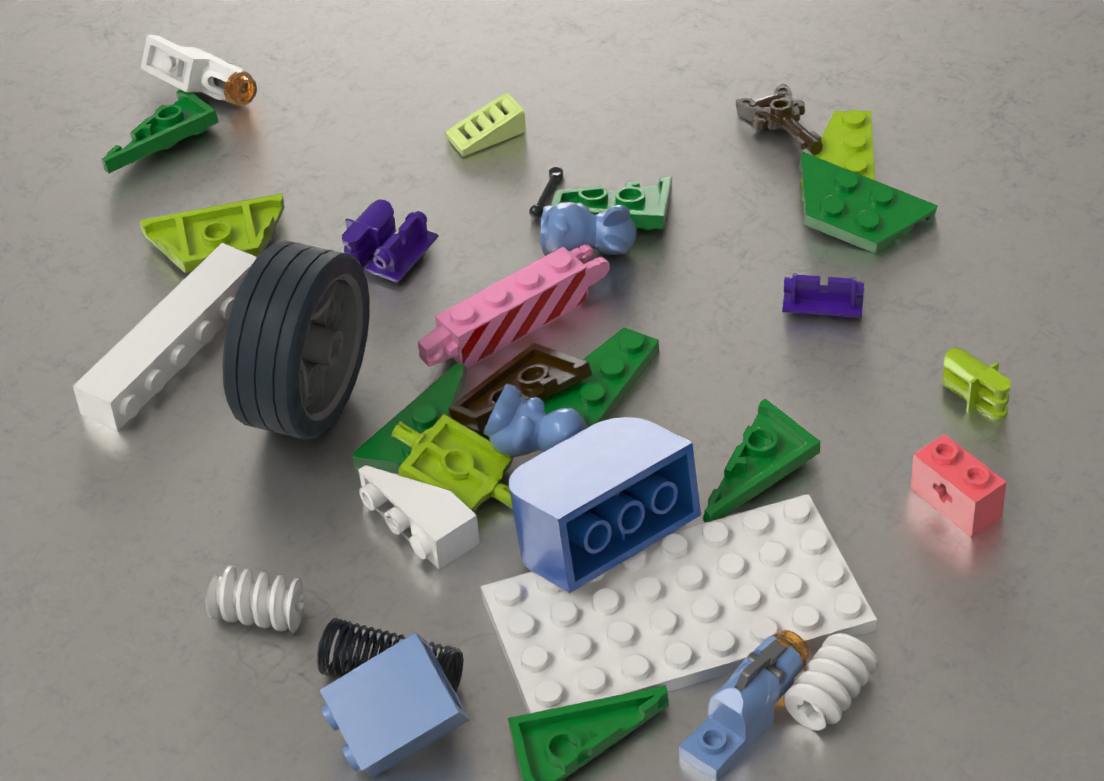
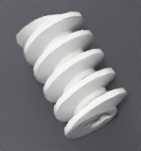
M227 566L223 577L215 574L207 587V616L213 620L223 617L226 622L230 623L236 622L239 619L243 625L249 626L256 623L258 627L263 629L269 628L272 625L276 631L280 632L286 631L289 628L294 634L303 616L305 596L302 579L295 577L290 587L286 588V578L284 575L279 574L276 576L273 585H270L269 574L263 571L260 572L255 583L253 582V572L251 569H244L238 580L235 566Z
M838 633L829 636L822 644V648L815 653L813 660L806 665L803 673L794 681V685L785 693L784 704L787 711L796 721L812 731H822L826 724H836L842 718V711H846L850 707L851 699H854L861 692L860 686H864L869 681L870 674L874 673L879 667V660L875 652L867 644L848 634Z

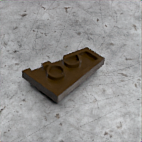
M533 343L448 407L453 420L476 431H481L485 429L506 384L516 386L520 397L528 400L538 397L544 400L592 376L591 368L587 361Z

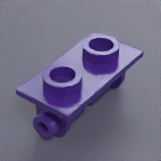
M421 211L409 213L405 218V222L398 228L399 232L397 234L394 233L382 247H378L375 250V257L365 268L366 271L398 283L439 237L437 233L427 230L426 215Z
M793 273L792 277L785 276L782 312L862 318L864 282L857 281V277H828V285H820L821 276L798 275L797 273Z

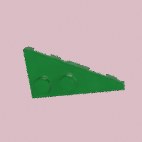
M179 89L176 92L178 101L173 105H161L152 116L146 118L131 131L132 141L123 149L121 146L115 145L108 151L107 155L102 158L104 170L109 174L156 151L169 149L176 142L184 138L205 132L208 127L219 123L216 110L192 92L186 93Z
M463 364L453 365L354 451L352 455L354 468L360 469L367 465L398 474L399 467L411 454L412 448L391 436L394 428L402 421L405 425L421 434L432 428L443 414L451 418L448 407L459 399L467 376L466 366Z
M766 398L763 399L758 405V414L752 426H747L743 433L742 443L736 446L724 469L723 480L718 489H713L708 498V507L704 510L703 521L706 523L724 518L820 453V441Z
M666 685L509 717V730L522 781H562L669 706Z

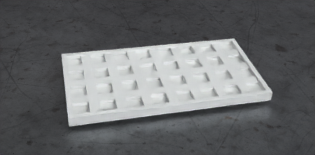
M809 494L674 531L570 594L533 571L481 586L483 601L527 713L665 685L668 692L725 676L733 673L748 655L769 636L778 638V642L788 648L791 646L799 654L822 647L824 641L834 634L843 633L857 637L874 632L877 629L876 616Z

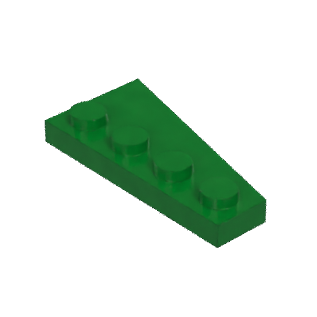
M623 327L582 359L589 362L592 376L542 400L545 406V413L549 414L560 408H574L583 417L587 427L608 420L659 352V340Z

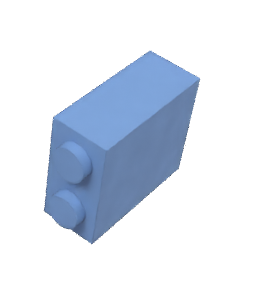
M416 632L319 690L326 702L321 707L325 719L334 731L340 729L347 743L342 747L347 761L355 771L360 769L372 777L378 776L470 720L428 641Z

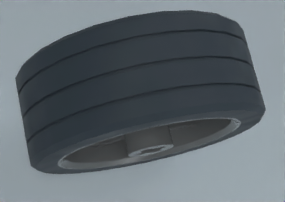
M281 240L265 249L246 273L229 316L222 362L223 387L226 400L235 419L243 425L305 440L315 439L322 435L339 418L358 378L364 357L370 318V296L367 278L360 262L353 255Z

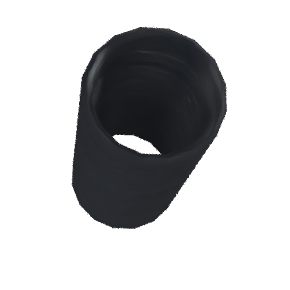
M333 618L326 625L319 641L317 650L318 670L322 675L340 678L352 671L354 665L357 668L367 662L370 649L369 660L377 656L378 649V654L397 644L401 638L402 640L405 639V636L403 634L398 636L396 632L390 634L388 630L383 632L381 628L375 630L374 627L360 626L359 623L353 625L351 621L347 622L346 620ZM339 629V634L337 636L336 643L334 646L333 659L329 665L331 646L334 637ZM357 639H358L356 651H355V654H354V657H353L354 648H355V645H356V641H357ZM364 642H365L363 654H362V657H361L362 648H363V645H364ZM430 642L429 645L430 647L432 646V651L436 657L437 649L440 648L437 660L456 693L463 672L464 659L460 648L456 649L448 645L443 647L441 643L435 645L434 642ZM348 663V669H347V671L345 672L344 668H345L346 664Z

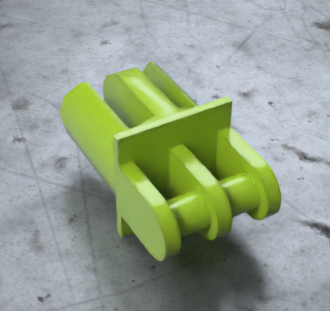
M957 347L949 349L944 358L942 385L967 401V412L976 407L993 419H1003L1007 416V404L1010 397L1008 392L1011 388V381L998 372L999 362L996 361L989 367L964 349Z

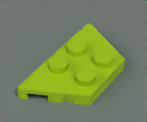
M279 193L140 220L143 236L183 272L190 273L222 243L258 257L266 249L285 206L283 195Z

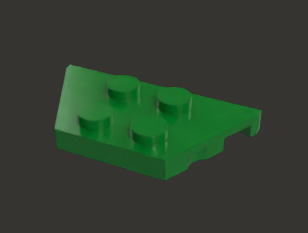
M803 152L801 155L799 171L802 172L801 194L804 201L803 217L804 225L876 253L887 247L890 241L900 239L909 234L912 226L924 219L929 222L935 217L938 205Z

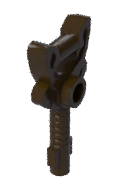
M783 83L777 86L773 95L756 101L752 98L736 100L738 115L753 122L754 128L764 129L767 126L772 130L785 129L794 137V144L801 150L807 149L813 155L821 152L823 148L821 136L814 130L809 132L798 122L800 115L805 113V103L802 100H793L792 92L786 84Z

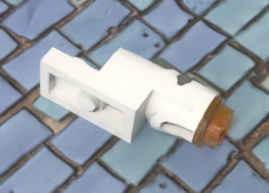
M147 36L140 69L186 93L203 92L217 100H224L235 106L247 105L254 99L257 92V84L246 70L198 48L180 47L160 36Z

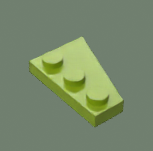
M834 111L821 137L823 148L820 153L813 156L875 180L871 111ZM802 178L800 180L799 193H801Z

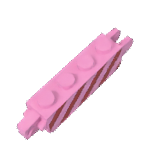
M584 244L571 251L564 247L557 249L435 316L436 328L418 341L420 359L428 367L453 358L459 364L465 365L467 368L477 364L583 305L588 297V287L597 283L600 279L602 280L608 274L610 263L603 257L595 258V250L588 244Z

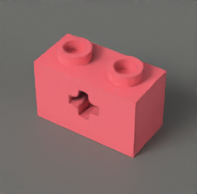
M943 434L913 454L911 490L971 538L1002 517L1007 482L946 434Z

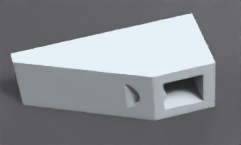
M367 465L359 469L362 486L359 489V494L364 504L372 511L376 509L385 518L387 525L395 534L401 533L410 542L413 550L421 559L427 558L440 570L480 544L477 515L451 491Z

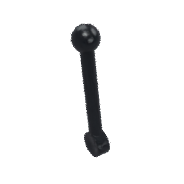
M553 167L549 170L547 185L537 204L529 209V214L532 218L539 219L542 217L543 206L555 183L563 179L562 168Z

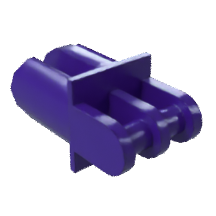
M378 199L371 203L355 221L348 218L345 219L347 230L342 234V242L345 244L344 253L353 255L360 262L362 268L372 257H375V250L378 247H382L397 231L393 216L394 210L388 201Z

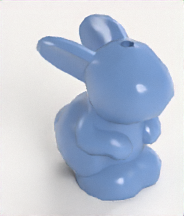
M573 202L557 203L554 206L547 205L543 210L540 237L542 251L545 256L561 247L571 251L584 244H588L591 248L604 254H624L634 244L637 236L635 223L630 218V210L623 205L612 206L608 211L596 215L592 214L582 203Z
M506 384L490 415L483 434L489 436L491 445L500 454L518 457L540 450L545 452L588 427L583 417L574 408H560L546 414L544 402L540 398L534 397L528 400L520 397L516 386Z

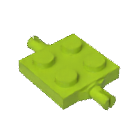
M445 414L432 428L421 434L405 425L402 421L396 425L391 436L412 448L411 454L399 467V476L451 491L473 512L477 510L482 502L491 497L513 509L510 489L501 483V480L511 467L514 457L500 454L493 448L490 441Z

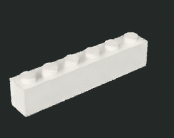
M224 243L220 244L73 385L80 414L116 431H119L131 418L135 417L139 410L156 393L160 392L164 385L180 369L184 368L189 360L228 323L237 292L246 273L257 257Z

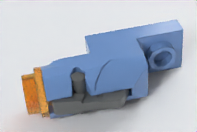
M783 630L766 638L732 673L731 677L711 696L708 702V718L679 746L680 758L714 781H718L774 722V705L793 685L794 678L806 667V659L809 657L810 652L805 641L796 633L790 630Z

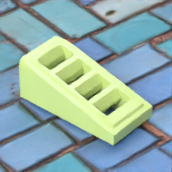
M506 93L445 132L446 138L463 157L526 132L525 112L519 103L509 93ZM470 135L472 138L467 140L465 136Z

